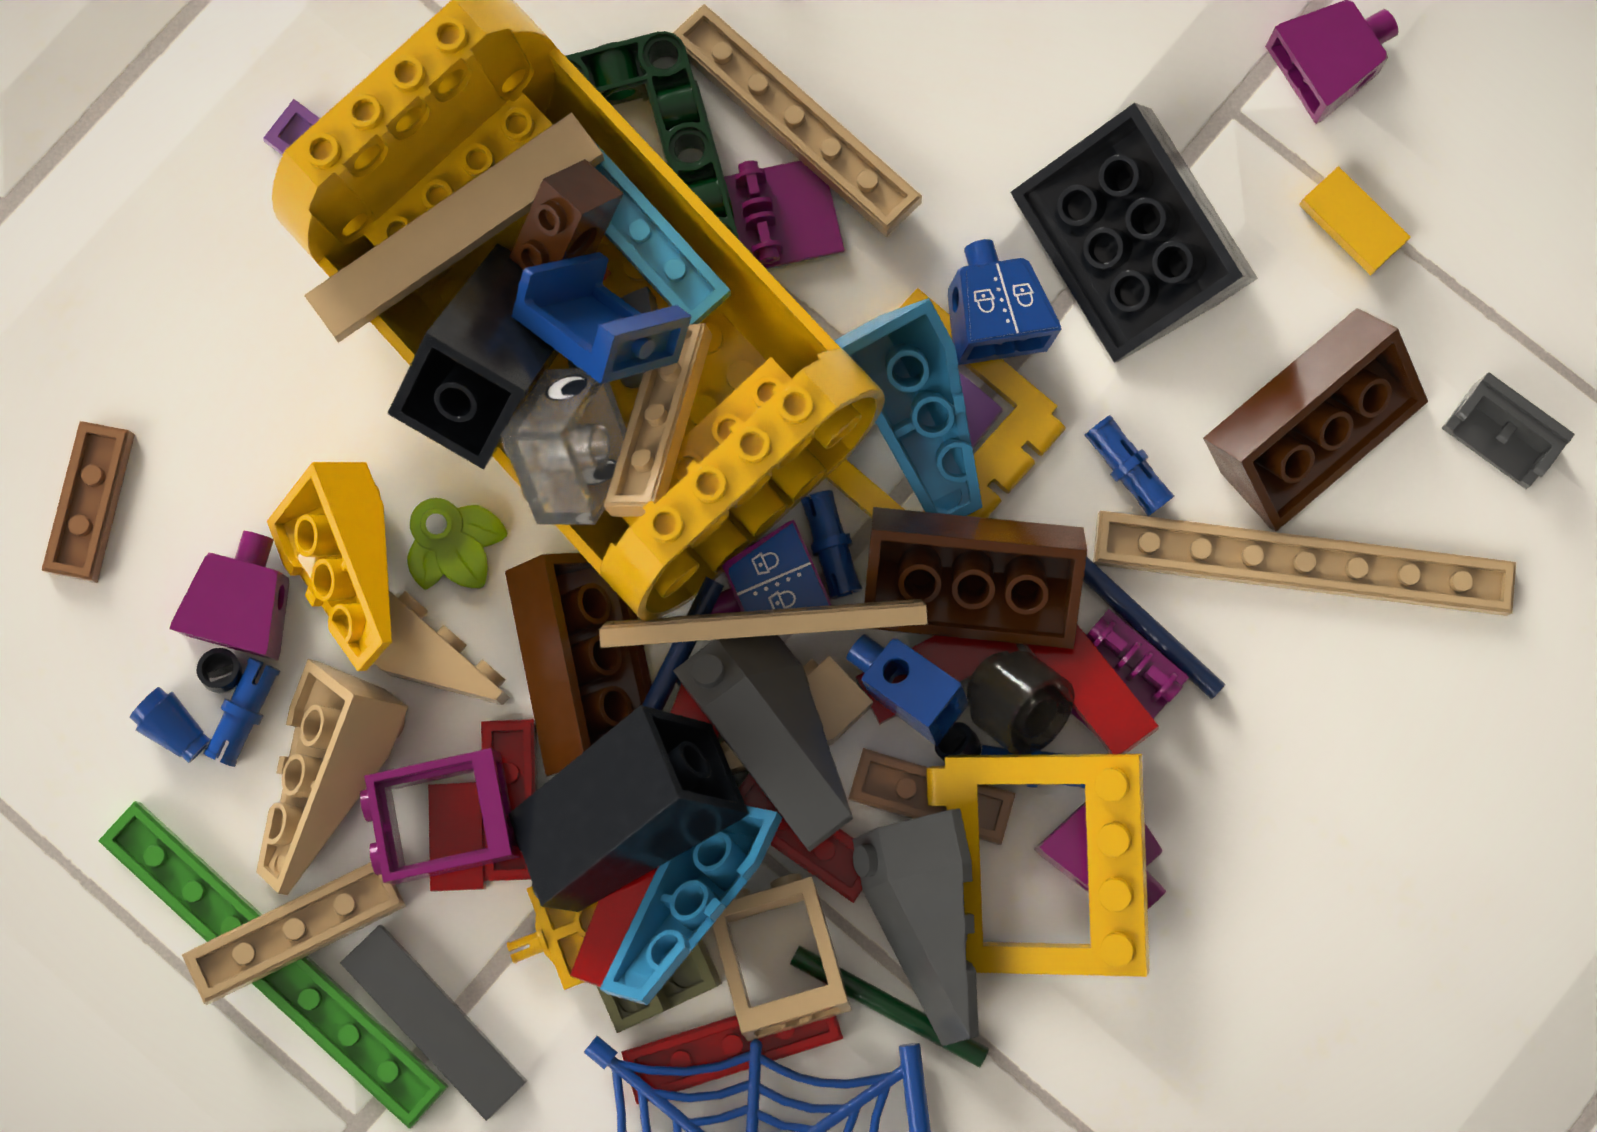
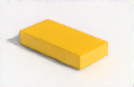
M1339 166L1307 194L1299 204L1370 276L1411 238Z

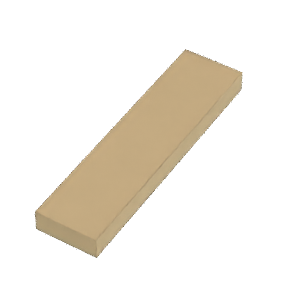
M706 323L689 325L678 363L643 373L604 503V508L612 517L642 516L646 512L642 508L650 500L656 503L668 492L713 335Z
M370 862L182 954V957L203 1003L207 1006L406 906L396 885L383 883L382 874L376 875Z

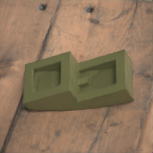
M701 939L648 1005L606 994L600 987H597L614 1028L619 1033L722 985V981L705 943Z

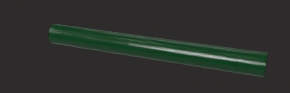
M799 945L790 965L828 985L821 957ZM840 967L846 992L850 998L979 1068L981 1067L989 1052L988 1047L973 1039L942 1046L925 1013Z

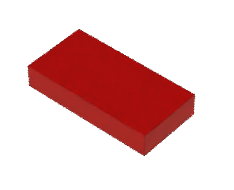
M476 782L428 784L430 860L483 849V819ZM484 865L430 877L431 892L486 889Z

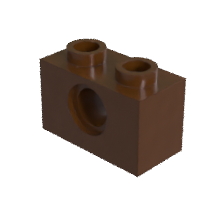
M586 159L544 178L509 257L524 270L532 266L596 253L624 193Z

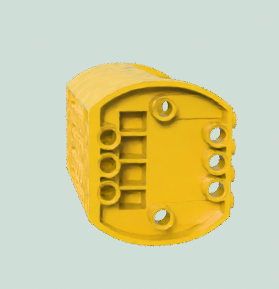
M451 0L284 151L273 182L272 205L275 216L323 271L331 277L568 114L573 113L594 142L731 290V296L699 323H706L713 335L668 492L656 503L650 500L642 507L646 511L642 516L612 517L604 508L609 486L598 490H587L580 485L581 477L591 468L602 464L616 465L639 387L628 388L622 384L621 379L603 384L592 379L588 381L586 388L578 395L566 400H550L545 395L546 389L554 381L570 375L568 359L561 353L557 355L496 450L493 458L640 619L650 621L663 617L694 599L706 576L713 580L718 578L723 573L722 565L726 561L756 543L790 512L802 498L806 497L854 452L880 415L885 401L884 393L565 57L552 40L515 1ZM528 213L370 321L409 365L425 333L498 243L512 251ZM604 235L596 253L601 252L609 259L607 268L612 274L603 281L604 286L620 298L647 286L656 297L658 309L670 307Z

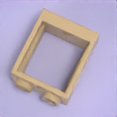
M801 874L786 875L773 880L770 883L771 889L751 894L748 889H741L712 925L741 1034L747 1041L852 1011L817 887L812 876L802 879ZM805 901L828 985L751 1007L729 923Z

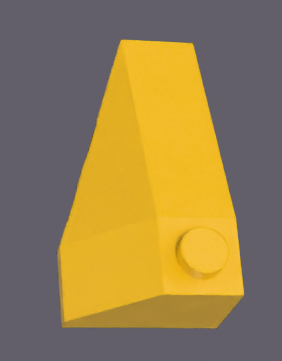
M312 462L269 517L267 524L283 566L290 576H301L308 586L305 597L311 606H322L329 616L328 629L356 670L367 671L392 643L384 505L379 488L373 480L367 462Z

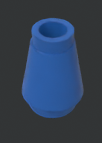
M160 687L155 688L129 716L138 725L135 731L175 755L182 757L188 763L192 762L211 741L175 693L172 691L167 694Z

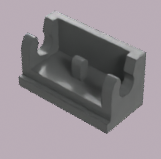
M1490 372L1485 374L1471 387L1442 426L1444 431L1525 489L1529 488L1538 476L1542 477L1575 435V433Z

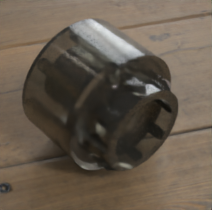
M1021 650L1012 653L1003 651L995 653L986 658L975 669L969 680L967 699L972 722L1011 754L1032 755L1049 745L1065 726L1073 708L1074 688L1066 678L1028 651Z

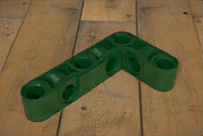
M659 31L566 55L565 57L612 106L640 98L643 99V102L649 101L665 162L738 239L733 219L732 204L698 83L694 80L686 48L682 40L674 33ZM662 56H669L677 60L673 66L667 69H660L652 65L656 59ZM687 148H695L703 152V156L699 160L691 163L683 162L678 158V155Z

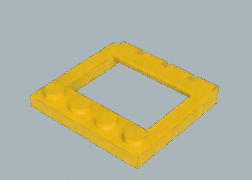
M917 288L900 308L929 297ZM930 299L952 339L950 315ZM1003 359L964 365L1014 407L1013 411L974 453L982 508L967 516L988 518L1002 502V499L988 486L993 482L1005 493L1009 494L1036 463L1022 448L1028 445L1038 455L1042 456L1066 429L1052 415L1058 406ZM847 459L825 478L871 518L873 507L905 510Z
M1142 754L949 755L945 757V766L926 767L928 805L946 806L947 810H961L972 861V882L963 883L964 913L974 914L975 933L967 935L966 960L972 963L976 973L1148 976L1150 973ZM977 784H1085L1091 944L983 942Z

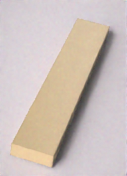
M703 4L673 32L682 40L689 62L884 236L887 237L922 203V195L708 6Z
M571 112L304 296L339 343L527 214L544 178L584 159L595 167L604 161L603 153Z
M922 599L661 617L650 621L642 619L607 621L599 628L600 646L604 648L928 624L925 602Z

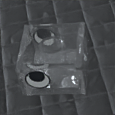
M580 368L545 369L500 435L504 451L510 458L520 482L522 495L528 502L537 525H595L605 510V499L627 430L610 383L600 384Z

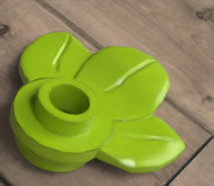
M442 498L426 499L415 507L410 517V530L415 540L407 555L409 572L424 590L435 585L443 574L460 586L482 588L486 583L488 572L487 556L484 547L496 544L506 538L507 530L497 516L482 506L468 505L457 508L453 503ZM436 513L441 514L446 519V528L439 534L430 533L426 528L427 518Z

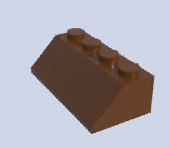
M1356 308L1210 431L1203 439L1220 473L1268 527L1277 532L1429 401L1399 329Z
M873 507L864 603L922 599L927 608L928 624L868 629L1074 649L1087 557L1084 527Z
M581 553L542 554L505 571L546 777L555 776L642 705L652 685L644 645L601 648L599 628L607 621L638 619V617Z

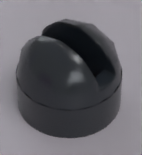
M214 648L201 656L197 663L196 672L201 683L209 691L219 694L229 693L236 688L242 676V665L236 655L230 650ZM232 672V674L229 676L223 677L213 682L210 681V678H216Z
M955 722L938 746H934L936 754L944 762L945 757L949 755L981 754V742L977 734L963 722Z

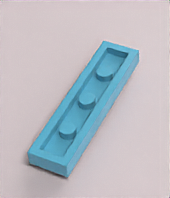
M598 146L603 153L604 161L595 166V168L624 193L604 235L669 306L678 305L692 316L690 324H699L731 296V290Z

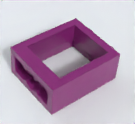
M489 748L364 776L367 789L360 792V803L366 822H373L376 842L371 843L369 846L370 860L374 873L376 875L382 874L383 883L400 884L520 858L519 848L516 844V835L508 815L512 810L500 752ZM474 772L488 848L405 866L392 790Z

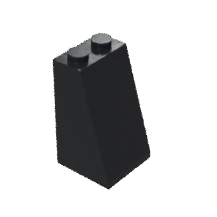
M498 243L425 333L387 412L388 415L483 470L559 354L557 350L512 317L518 285L524 270L509 257L512 251Z
M640 705L508 815L516 835V844L522 852L532 880L533 892L539 899L541 907L580 912L740 821L749 812L711 723Z

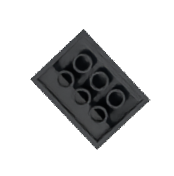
M1135 102L1010 192L1114 363L1121 361L1211 310L1258 279L1153 110Z

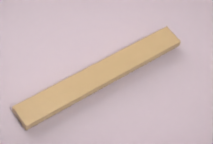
M1100 511L1098 513L1093 562L1101 566L1508 616L1513 611L1516 562L1108 511Z

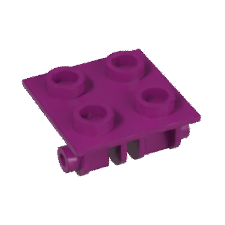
M755 160L745 161L738 165L739 173L724 176L732 204L733 219L738 239L766 269L845 252L830 187L800 160L766 168H759L758 162Z
M1110 609L1105 612L1086 634L1153 719L1179 693L1183 687L1182 685L1189 678ZM1048 678L1041 688L1090 730L1052 680Z

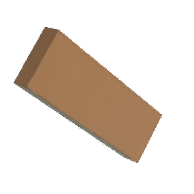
M79 421L42 571L48 574L98 583L135 436L130 430Z
M863 748L848 800L910 819L947 811L946 806L928 805L926 766ZM977 784L979 839L1001 845L1016 793L987 784Z

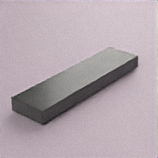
M383 925L376 927L340 962L348 973L485 1121L489 1120L528 1081Z

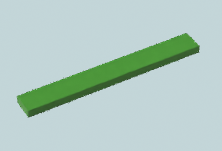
M134 801L98 840L206 942L263 915L141 802ZM308 956L252 983L409 1129L414 1127L449 1087Z

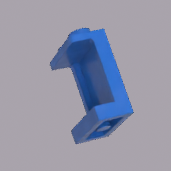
M601 252L524 269L518 285L512 317L600 384L678 363L692 316L678 305L646 313L637 311L604 286L603 279L609 259Z

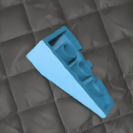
M930 298L882 314L836 339V344L883 391L885 396L884 406L875 423L924 511L967 516L982 508L956 348Z
M746 806L749 814L743 819L658 867L600 987L604 993L648 1005L760 867L783 818L778 812Z

